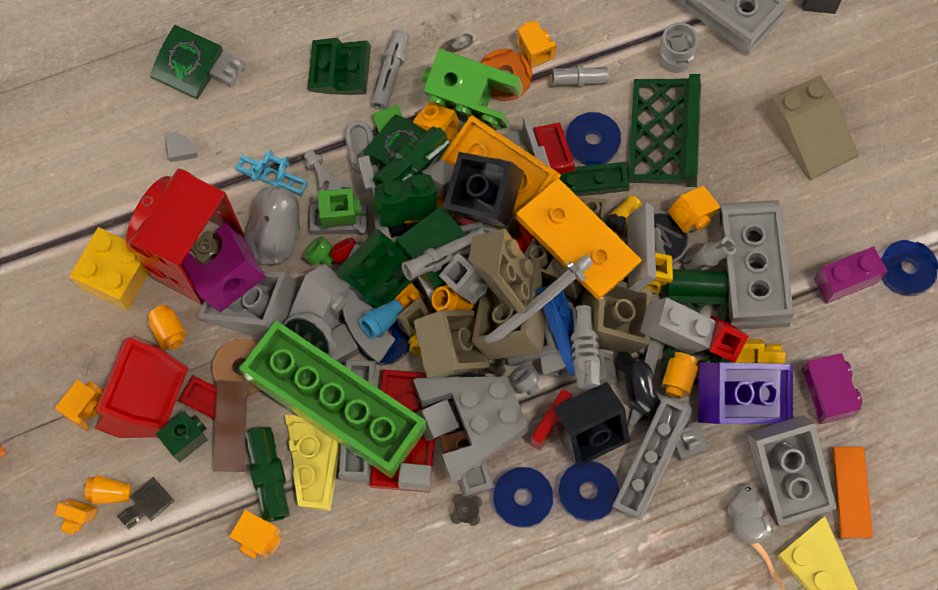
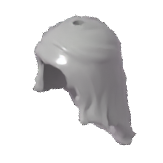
M270 186L258 192L253 213L247 223L243 238L246 240L258 263L269 266L282 264L291 258L294 252L295 239L299 236V204L297 197L290 190L284 187Z

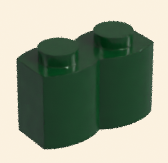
M414 175L404 181H387L377 185L374 191V213L380 226L394 227L405 223L407 220H423L435 211L438 189L431 175Z

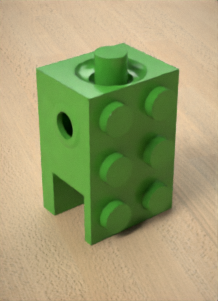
M440 48L432 68L427 67L422 78V82L426 83L423 91L429 97L428 101L448 109L453 108L459 112L458 115L467 119L471 115L481 118L486 125L500 130L501 126L508 128L510 122L505 114L487 108L494 88L518 97L521 96L524 88L519 76Z

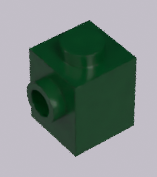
M186 411L155 433L179 463L208 441L202 433L207 429L197 415L191 418Z

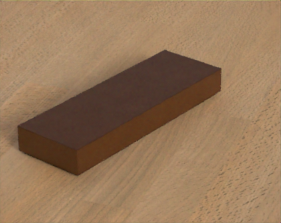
M216 381L213 472H244L248 381Z

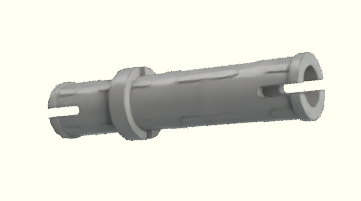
M393 30L388 50L383 54L384 63L371 102V106L375 109L384 110L388 108L399 67L403 65L405 60L403 54L409 39V34L405 31ZM395 50H397V51H396V54H395L394 62H393V64L391 65L392 60H393V56H394V52H395ZM389 75L386 88H385V90H383V89H384V86H385V83H386L387 76Z
M479 228L436 249H426L423 255L402 263L405 277L411 281L429 271H439L441 266L449 263L457 253L462 256L469 254L473 236L485 234V232Z

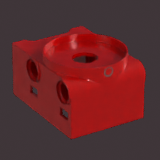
M178 168L173 176H164L154 182L142 196L129 222L126 246L129 252L138 256L143 267L149 272L153 280L202 305L201 297H199L195 287L181 266L183 260L208 221L218 226L227 223L241 237L244 236V233L226 192Z

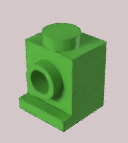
M353 188L318 191L319 217L323 229H328V226L356 224V216L361 215L360 198H354Z

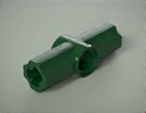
M432 126L415 142L406 143L395 154L393 160L373 177L372 181L375 186L387 181H404L411 176L423 174V171L430 166L431 161L448 148L450 141L447 138V134L440 127Z
M271 427L252 429L245 434L252 462L250 465L251 478L255 491H258L263 520L267 522L283 520L291 515L284 484H286L285 473L281 459L277 455L274 433Z

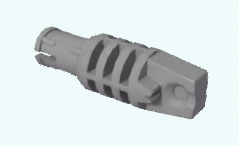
M581 305L572 309L574 320V333L571 336L572 359L574 360L573 367L578 388L590 390L599 385L600 353L597 342L598 335L593 331L591 307Z

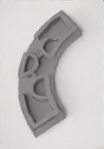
M358 244L354 246L349 257L360 247ZM351 286L346 295L347 303L342 308L344 320L360 349L379 365L395 342V338L387 331L382 337H375L374 339L369 338L363 332L359 320L363 317L364 312L373 309L372 304L365 300L359 291Z

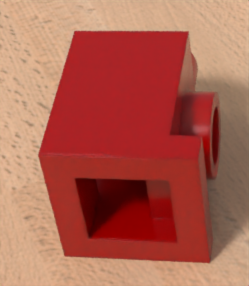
M711 315L710 318L715 320L716 323L708 350L736 362L749 335L738 327Z

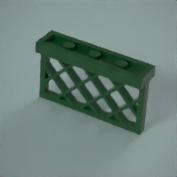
M689 74V78L634 79L629 183H686V187H697L701 103L700 74ZM672 87H684L683 95L676 101L666 94ZM640 88H653L657 92L648 101H645L639 95ZM662 97L670 106L659 114L651 105ZM647 109L656 118L644 126L638 120V116ZM675 109L682 115V120L675 126H672L665 117ZM661 122L669 131L658 139L650 130ZM646 134L655 143L646 151H643L637 146V141ZM674 134L681 141V145L672 152L663 143ZM660 147L668 156L657 165L649 155ZM681 152V158L679 159L677 155ZM644 159L653 167L647 174H635V167ZM673 159L680 166V174H667L662 168Z

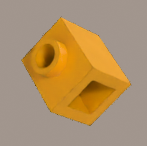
M430 102L425 105L413 120V123L426 131L432 126L440 127L447 134L450 144L461 130L455 110Z
M703 185L682 194L667 212L685 234L694 229L697 231L704 229L710 224L711 218L721 207Z
M244 510L229 537L241 545L239 551L252 559H255L257 555L266 559L269 553L273 554L281 542L279 537L281 531L271 523Z

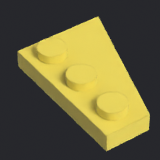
M285 415L286 425L289 430L290 440L288 441L293 458V475L298 506L304 509L331 511L341 444L302 417Z
M825 516L777 556L806 590H858Z

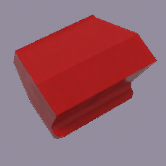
M134 334L133 337L124 339L96 406L100 417L95 429L118 438H159L155 433L168 423L189 370L188 366L156 343Z

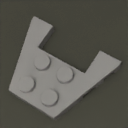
M507 376L413 379L414 388L422 407L443 400H453L471 446L442 454V461L451 484L460 480L462 475L471 468L476 469L483 464V460L491 454L500 452L528 432L527 421Z

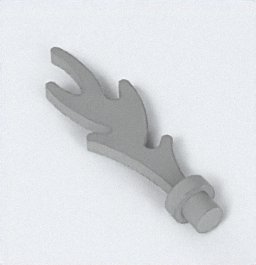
M313 150L305 153L304 157L307 160V167L310 170L316 169L318 173L320 189L324 188L325 183H329L328 190L350 188L349 184L335 178L321 165L323 159L320 155H316ZM361 205V214L365 216L366 210ZM357 222L356 224H351L360 234L365 235V230Z

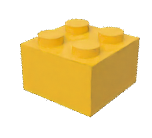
M98 227L71 271L69 278L79 289L128 311L149 276V272L143 267L138 256L128 251L126 239Z

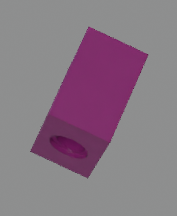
M227 223L217 228V233L222 239V247L214 260L203 264L192 254L188 253L182 262L199 297L220 313L266 277L246 240Z

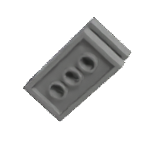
M673 0L747 55H750L783 19L785 13L783 10L787 4L786 0Z
M779 200L720 204L721 239L730 237L736 244L727 249L736 248V253L723 258L724 270L727 271L728 276L727 300L730 324L739 329L790 327L794 311ZM754 293H759L763 296H756Z

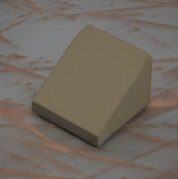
M421 298L415 300L397 316L398 327L409 337L416 332L414 320L429 315Z

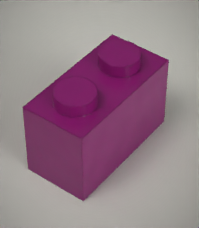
M873 246L821 267L814 277V281L826 304L879 283L888 271Z
M839 353L807 361L801 370L819 424L854 417L861 410L862 397L859 390L854 389L851 380L853 376L850 363L844 360L843 354Z

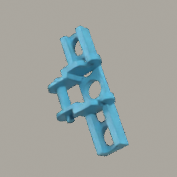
M269 150L267 154L265 153L264 160L260 159L259 161L243 155L240 156V161L235 166L237 172L252 177V181L257 182L260 180L272 186L284 187L293 194L302 197L308 182L286 173L285 169L290 165L289 157L285 156L284 159L273 155L272 150ZM270 161L280 164L278 170L268 167ZM244 163H250L252 167L249 170L242 167V165ZM269 173H275L277 175L275 180L269 181L266 179ZM285 177L289 179L288 185L283 183ZM298 182L302 184V188L299 190L292 187V185Z

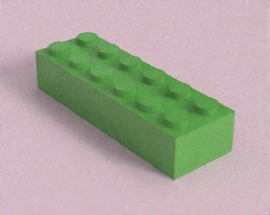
M278 321L274 322L239 368L246 380L391 479L400 468V463L405 461L427 430L426 420Z

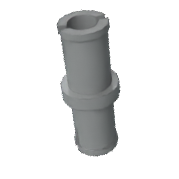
M577 65L576 68H552V85L576 84L577 87H583L584 84H608V67L584 68L583 65Z
M724 237L714 244H705L700 247L699 251L684 258L683 263L692 260V262L684 265V268L687 270H700L706 266L713 267L721 259L734 255L736 248L727 249L736 244L730 237Z

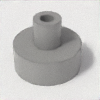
M527 364L517 369L510 377L509 382L518 394L528 392L532 396L539 391L537 383L540 379V374L532 364Z

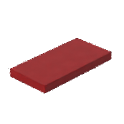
M382 370L381 391L414 413L432 406H421L413 383V379L427 378L426 373ZM422 435L403 463L431 466L433 471L436 438L426 441L424 435ZM372 466L370 488L426 492L399 489L400 468L391 479Z

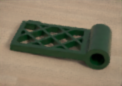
M672 269L673 281L671 283L667 282L661 288V292H665L667 298L681 305H686L698 313L706 305L719 306V319L726 322L727 271ZM693 305L701 306L698 309H696ZM667 345V360H661V378H664L669 360L674 357V351L685 352ZM708 349L702 350L708 356L702 363H707L710 359L714 363H727L726 358L719 356L718 359L715 353L710 352ZM695 378L693 385H698V378Z

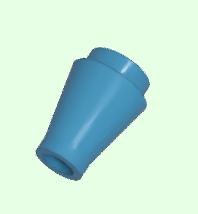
M394 299L387 304L364 312L363 317L359 320L360 327L369 338H380L394 324L397 316L404 309Z

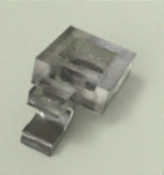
M152 477L130 496L135 505L128 507L117 517L130 530L145 515L150 521H153L174 502V499Z

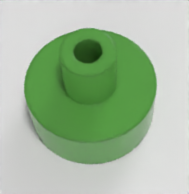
M320 236L306 248L303 258L311 265L321 262L323 265L326 264L328 266L333 261L329 254L332 245L323 236Z

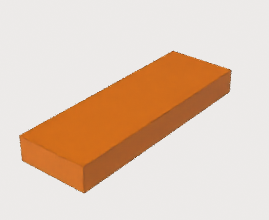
M833 447L832 460L840 539L873 538L865 449L864 447Z

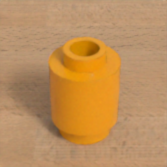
M161 305L151 310L147 315L149 320L148 326L160 347L174 350L183 345L187 332L175 311L169 309L167 305Z
M675 352L674 357L669 360L661 384L666 389L665 394L678 399H682L683 395H690L698 371V366H696L697 358L686 353Z

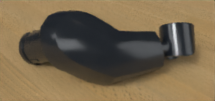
M621 352L616 356L614 363L625 374V387L628 399L648 419H653L661 402L655 392L653 371L645 361H637L628 352Z

